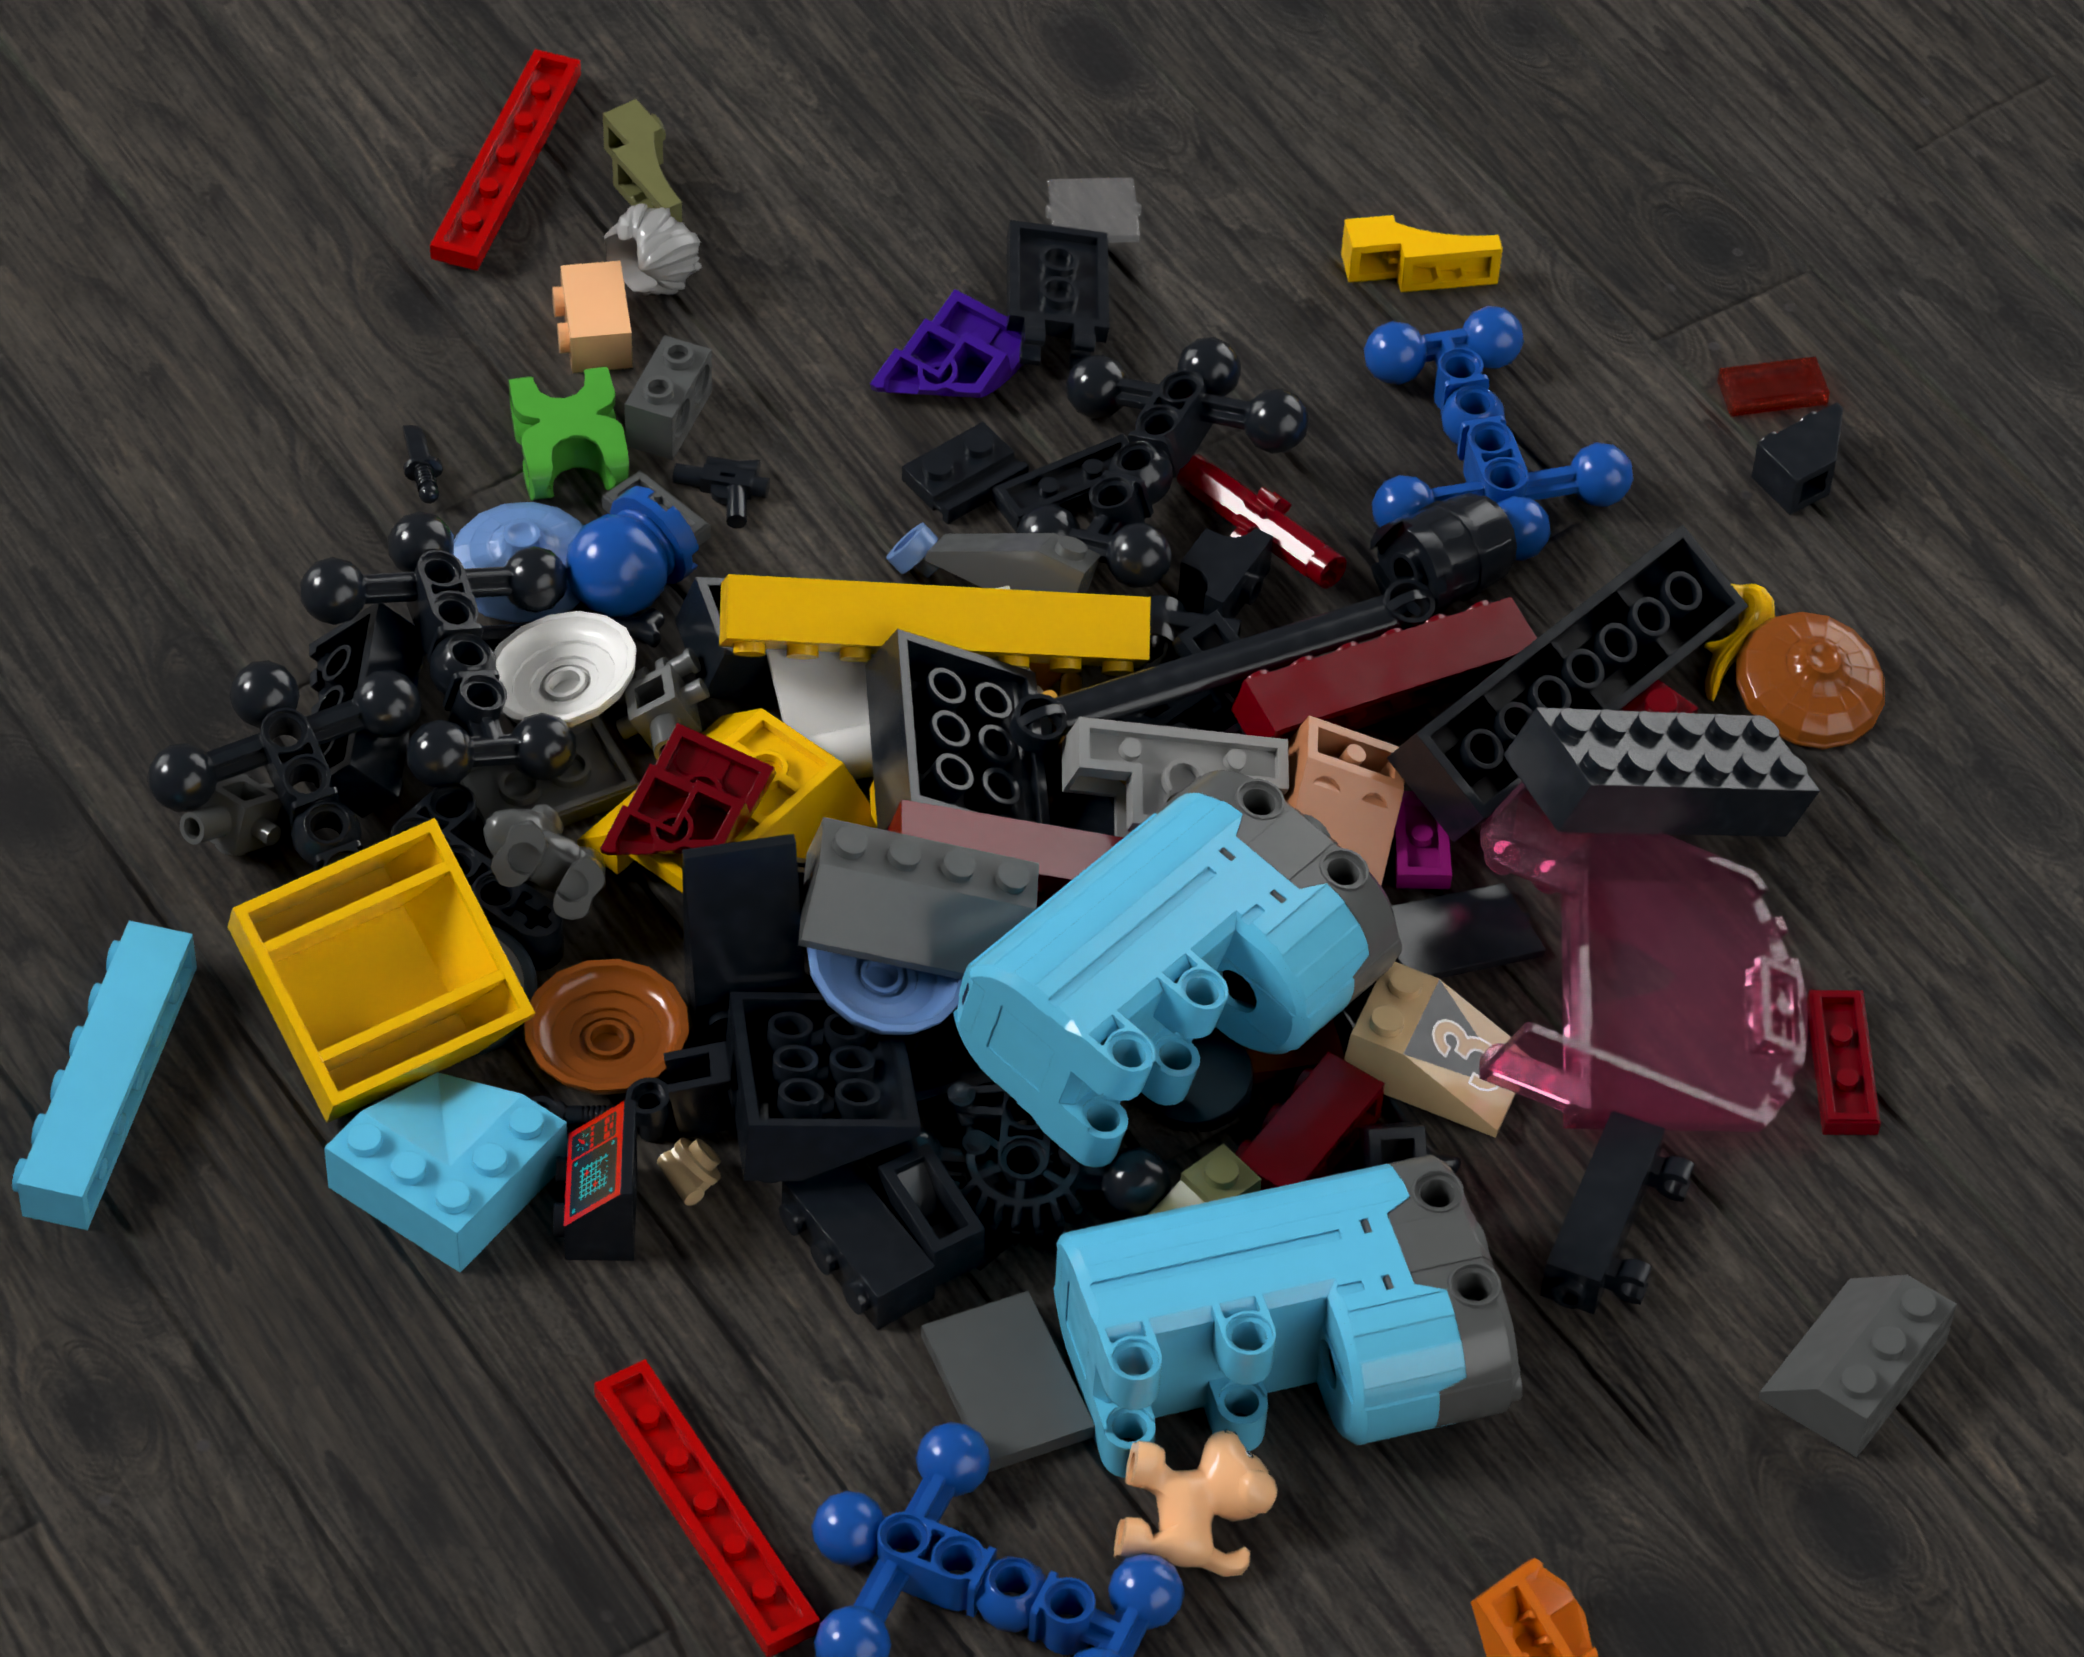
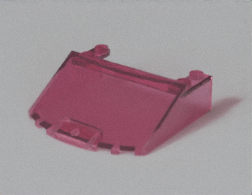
M1521 782L1480 826V842L1484 852V860L1487 866L1496 874L1508 875L1512 873L1532 881L1534 886L1545 894L1561 893L1562 1034L1532 1022L1525 1023L1505 1044H1493L1481 1055L1479 1079L1562 1111L1563 1129H1604L1613 1110L1663 1127L1665 1130L1760 1132L1777 1116L1776 1114L1790 1099L1795 1089L1792 1086L1795 1073L1803 1066L1808 1038V1010L1798 958L1788 957L1782 937L1788 932L1787 926L1782 916L1772 917L1761 897L1768 889L1756 871L1667 834L1557 832L1526 786Z

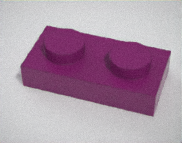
M1404 791L1393 835L1396 888L1450 889L1452 880L1450 838L1413 791Z

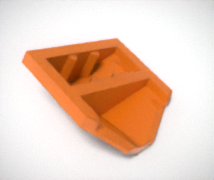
M1536 1558L1528 1560L1471 1601L1486 1657H1598V1652L1591 1644L1585 1612L1575 1599L1568 1585L1545 1569L1543 1563Z

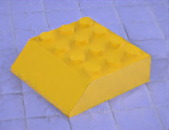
M435 818L232 908L227 927L326 1123L478 1054L535 1015L530 1001Z

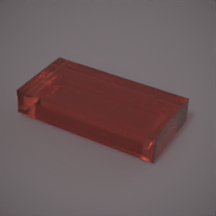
M1816 356L1719 368L1717 378L1731 417L1827 405L1830 394Z

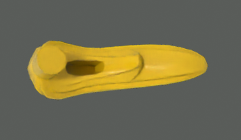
M1731 584L1748 607L1738 614L1739 624L1734 632L1721 640L1704 644V647L1713 653L1705 678V692L1708 700H1715L1723 677L1736 662V656L1748 633L1769 618L1775 617L1774 600L1770 593L1760 585Z

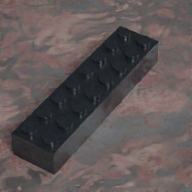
M1681 525L1391 753L1387 759L1452 841L1455 842L1525 786L1504 757V753L1536 707L1619 711L1745 610L1748 605L1685 526Z

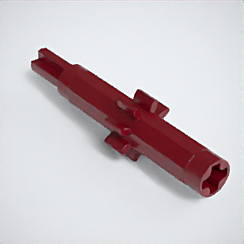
M1194 454L1190 461L1183 468L1179 469L1180 472L1176 477L1178 484L1237 527L1230 537L1244 536L1255 528L1272 535V553L1324 589L1334 586L1343 576L1347 564L1346 559L1333 550L1332 547L1288 517L1286 513L1292 505L1277 493H1272L1265 487H1261L1258 494H1256L1200 454Z

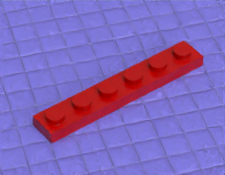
M538 49L534 50L430 244L432 260L478 271L581 76V60Z
M644 1359L594 1383L596 1399L766 1657H772L816 1635L820 1625L819 1617L647 1360Z

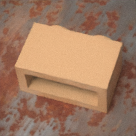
M621 261L560 266L561 286L552 287L553 308L555 317L564 316L565 323H557L560 353L570 354L572 373L584 372V369L607 366L608 370L633 368L632 332Z

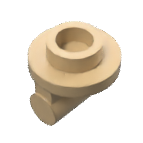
M680 1138L674 1144L672 1150L664 1152L657 1160V1165L687 1206L698 1203L704 1197L705 1191L721 1178L720 1172L717 1169L721 1162L718 1155L707 1143L699 1138L694 1142L686 1138Z

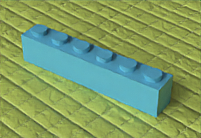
M128 921L121 940H114L112 942L106 960L107 973L102 984L95 983L91 990L88 1001L89 1015L84 1027L77 1026L72 1034L69 1047L70 1059L66 1069H59L54 1076L50 1093L51 1104L46 1114L40 1113L35 1120L30 1153L27 1159H19L14 1170L12 1189L19 1194L23 1217L88 1230L197 969L193 934Z

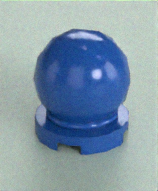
M641 486L628 489L613 501L610 514H606L582 526L568 545L565 564L567 579L572 594L587 609L607 615L610 618L629 617L651 606L663 592L666 583L675 584L680 582L697 569L698 565L693 563L692 555L699 550L691 527L674 506L665 511L658 503L651 500L650 497L655 492L652 489Z

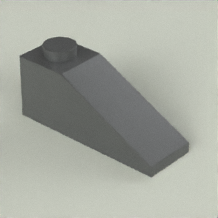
M1055 533L944 534L927 551L925 561L982 588L995 589L1010 586L1012 590L1087 594L1101 555L1088 549L1084 542L1075 537L1060 536Z

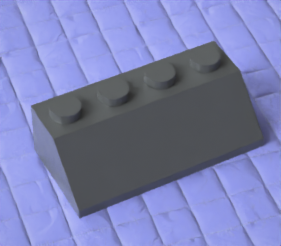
M823 817L806 853L798 946L962 980L969 963L1036 910L1039 863Z

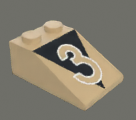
M1394 962L1393 966L1377 980L1350 1035L1344 1060L1385 1083V1095L1496 1138L1533 1055L1442 980Z

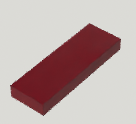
M1809 990L1806 1004L1822 1135H1878L1881 1122L1864 991Z

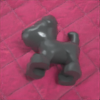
M546 804L536 805L532 810L510 808L495 811L486 818L483 828L485 842L494 856L491 870L500 885L515 887L527 881L537 884L542 889L555 894L553 901L555 914L565 919H580L590 913L594 896L606 885V867L603 855L591 847L579 846L574 840L561 836L564 827L558 813Z

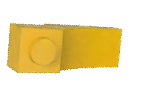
M1394 215L1345 219L1341 256L1348 283L1397 278L1400 291L1411 292L1498 284L1503 249L1499 235L1466 236L1430 232L1395 222Z

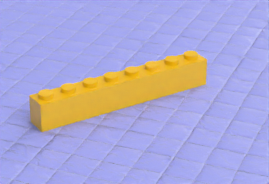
M728 574L721 582L719 646L733 647L734 655L744 657L765 656L766 649L786 650V657L791 659L819 658L820 651L839 652V660L868 662L872 658V654H875L897 629L1024 669H1029V662L1049 663L1050 671L1077 673L1082 671V665L1102 666V674L1125 676L1134 673V668L1141 667L1150 658L1151 597Z

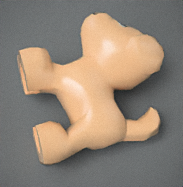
M1230 1430L1215 1432L1208 1438L1199 1467L1193 1470L1173 1471L1165 1464L1164 1448L1153 1442H1133L1127 1462L1126 1484L1142 1488L1156 1496L1159 1512V1532L1152 1534L1150 1525L1141 1518L1126 1517L1125 1519H1120L1115 1537L1114 1557L1124 1561L1126 1558L1146 1553L1161 1556L1179 1567L1204 1568L1223 1577L1242 1575L1249 1567L1250 1551L1245 1546L1229 1553H1224L1215 1548L1211 1527L1214 1515L1235 1522L1256 1517L1259 1513H1267L1272 1508L1278 1491L1275 1479L1269 1475L1268 1469L1263 1462L1246 1449L1237 1433Z

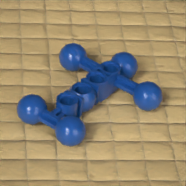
M1486 306L1476 310L1468 317L1461 329L1421 335L1416 328L1408 323L1390 321L1376 327L1368 337L1364 347L1366 367L1375 378L1384 383L1402 385L1416 379L1426 362H1435L1437 374L1434 402L1441 409L1443 431L1453 443L1458 445L1457 456L1459 460H1464L1463 474L1467 482L1430 489L1427 483L1412 476L1398 475L1384 481L1372 501L1373 517L1378 527L1402 516L1410 517L1417 513L1419 509L1435 501H1443L1466 493L1487 496L1496 502L1508 516L1514 529L1517 543L1515 560L1524 561L1537 556L1548 542L1551 534L1549 515L1534 500L1576 494L1580 500L1588 505L1610 506L1621 501L1630 489L1634 479L1632 464L1623 450L1612 444L1596 442L1580 449L1570 466L1528 472L1513 433L1506 426L1503 403L1495 393L1489 390V378L1483 374V368L1499 369L1511 364L1523 346L1522 324L1513 313L1505 308Z
M956 1422L941 1424L933 1427L922 1438L916 1454L917 1468L922 1481L905 1512H897L885 1518L879 1504L866 1494L844 1491L829 1496L818 1507L812 1524L813 1539L820 1553L834 1564L853 1567L869 1562L877 1554V1563L854 1605L833 1610L820 1623L814 1641L817 1657H888L891 1649L889 1631L884 1623L901 1591L945 1609L954 1611L967 1610V1615L973 1618L979 1610L983 1619L997 1630L1016 1633L1029 1628L1028 1640L1036 1642L1037 1639H1040L1054 1653L1062 1655L1076 1654L1074 1657H1133L1146 1630L1166 1625L1178 1613L1184 1597L1182 1580L1175 1566L1161 1556L1142 1553L1126 1558L1111 1577L1108 1593L1111 1605L1116 1612L1113 1616L1095 1608L1094 1592L1088 1584L1080 1579L1071 1577L1058 1578L1059 1574L1054 1571H1050L1046 1578L1042 1569L1026 1558L1007 1556L996 1560V1548L989 1546L988 1549H984L980 1542L972 1536L940 1524L939 1521L952 1497L973 1492L985 1480L991 1463L989 1448L982 1434L967 1424ZM899 1548H907L913 1551L901 1553L895 1550ZM962 1570L966 1571L967 1573L956 1575L951 1574L949 1571ZM1013 1591L1018 1592L1022 1595L1011 1597L1006 1596L1003 1593ZM1068 1613L1075 1615L1076 1618L1065 1619L1058 1615ZM1089 1644L1095 1646L1093 1648L1084 1650Z

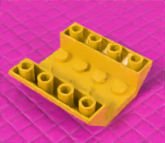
M763 708L722 715L701 733L773 766L776 771V775L758 807L733 842L794 834L797 857L806 858V853L823 817L877 828L871 817L869 801L844 763ZM635 791L577 840V844L579 846L591 847L601 853L600 847L622 805L628 807ZM601 853L605 866L617 875L635 860L683 893L682 854L606 855Z

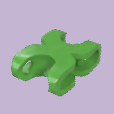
M607 366L584 369V387L577 394L566 398H552L541 393L533 377L509 379L513 429L516 441L522 446L524 456L522 462L523 476L530 500L553 498L554 479L561 472L571 468H587L597 473L606 490L613 489L630 477L624 429L622 424L616 420L613 409L615 405V390Z

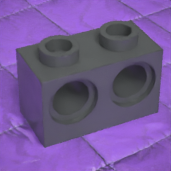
M664 335L624 404L627 447L670 460L675 458L712 392V349Z

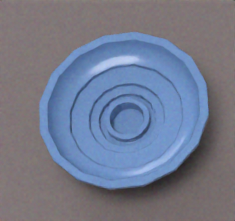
M536 502L505 503L479 513L459 531L454 539V556L460 560L464 569L504 567L517 550L536 546L551 550L565 565L568 545L584 525L558 507ZM568 579V588L564 597L552 609L538 613L518 609L510 602L507 596L475 598L478 612L482 615L513 623L532 622L550 614L565 613L580 603L572 594Z
M807 948L810 974L828 1006L855 1026L883 1035H910L941 1024L958 1007L961 979Z

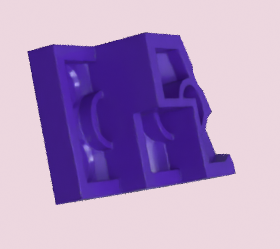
M954 289L933 320L930 321L925 318L902 351L897 348L893 350L871 381V390L888 393L982 398L1000 388L1023 366L1022 363H1019L1021 332L1008 331L1007 317Z

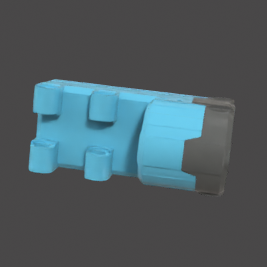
M1215 770L1195 779L969 963L964 972L960 987L958 1008L953 1013L959 1035L979 1067L1033 1117L1049 1138L1076 1161L1089 1167H1103L1111 1163L1115 1158L1127 1130L1128 1116L1125 1109L1120 1105L1121 1101L1131 1100L1137 1097L1140 1092L1153 1102L1165 1106L1175 1105L1184 1100L1200 1064V1055L1198 1049L1192 1043L1193 1039L1203 1038L1211 1034L1216 1027L1235 1042L1262 1053L1277 1055L1297 1050L1393 966L1396 958L1402 953V943L1391 903L1378 881L1369 872L1366 861L1359 854L1339 846L1319 820L1313 816L1302 814L1298 809L1293 808L1285 801L1279 788L1271 782L1254 779L1234 771Z
M1431 1154L1069 1231L1061 1234L1056 1243V1279L1053 1288L1064 1343L1083 1402L1095 1424L1094 1440L1101 1461L1108 1471L1119 1477L1126 1478L1127 1462L1133 1442L1147 1441L1155 1443L1156 1417L1203 1407L1212 1434L1222 1430L1236 1432L1242 1444L1248 1451H1251L1262 1443L1265 1435L1268 1410L1267 1393L1317 1382L1335 1428L1340 1435L1355 1445L1507 1412L1514 1401L1520 1400L1522 1397V1381L1513 1324L1501 1287L1500 1277L1492 1265V1258L1484 1231L1470 1210L1464 1195L1463 1184L1448 1164ZM1241 1413L1248 1416L1239 1417L1233 1414ZM1122 1438H1131V1439H1134V1440H1136V1441L1127 1442V1441H1124V1440H1121V1439H1122Z

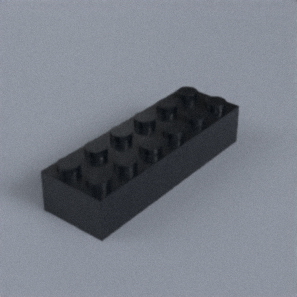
M1536 707L1504 753V757L1556 831L1565 833L1786 837L1820 792L1808 775L1806 765L1802 760L1793 755L1779 736L1780 732L1777 726L1765 716Z

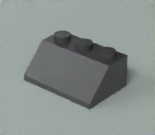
M1909 1275L1850 1278L1762 1388L1758 1398L1853 1456L1858 1457L1945 1345L1957 1304Z

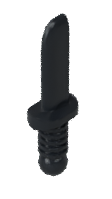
M403 425L404 438L410 459L403 466L405 477L416 481L421 501L427 504L434 503L439 497L436 478L443 471L441 460L430 456L426 436L420 427L416 425Z

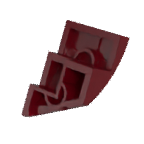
M677 723L656 764H650L628 807L622 805L600 847V851L606 855L682 854L684 849L732 843L765 795L776 775L775 768Z

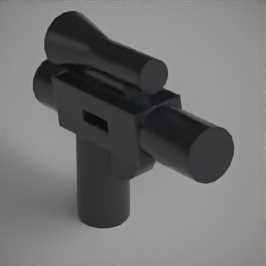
M708 456L704 467L676 463L673 471V483L700 487V492L710 493L715 502L726 504V523L729 527L736 529L744 527L747 523V500H751L752 496L767 498L770 478L759 476L760 459L738 461Z

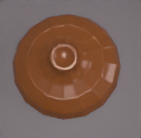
M1797 612L1769 618L1748 633L1736 656V685L1746 708L1753 716H1765L1771 720L1779 729V736L1795 745L1828 749L1852 744L1874 727L1885 705V678L1873 649L1853 628L1830 616Z
M621 959L587 960L556 972L535 991L530 1001L535 1015L524 1023L525 1043L538 1066L567 1088L593 1095L626 1094L631 1084L639 1079L648 1077L659 1078L667 1070L664 1053L682 1050L689 1036L687 1005L674 984L648 966Z

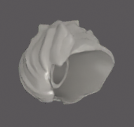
M641 203L633 205L627 209L626 213L619 217L618 223L604 235L607 262L621 261L624 282L637 294H643L644 296L650 294L673 295L678 290L685 288V281L691 274L701 269V263L698 262L700 258L697 256L701 241L696 233L688 230L683 222H677L674 217H671L669 208H648L646 204Z

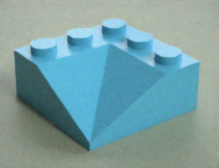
M437 1072L362 1110L324 1147L328 1188L456 1271L461 1272L556 1175L557 1156H567L568 1153L567 1122L521 1093Z

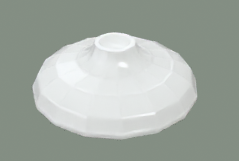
M584 611L550 614L518 628L499 643L493 652L496 656V670H498L500 675L499 681L503 683L507 690V699L501 714L519 724L524 717L546 713L560 717L569 727L599 716L621 698L635 671L637 648L627 628L607 615Z

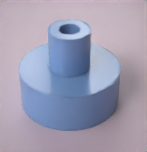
M920 523L899 540L888 553L886 559L901 574L906 573L915 566L928 578L939 568L925 561L927 551L938 541V537L925 523Z

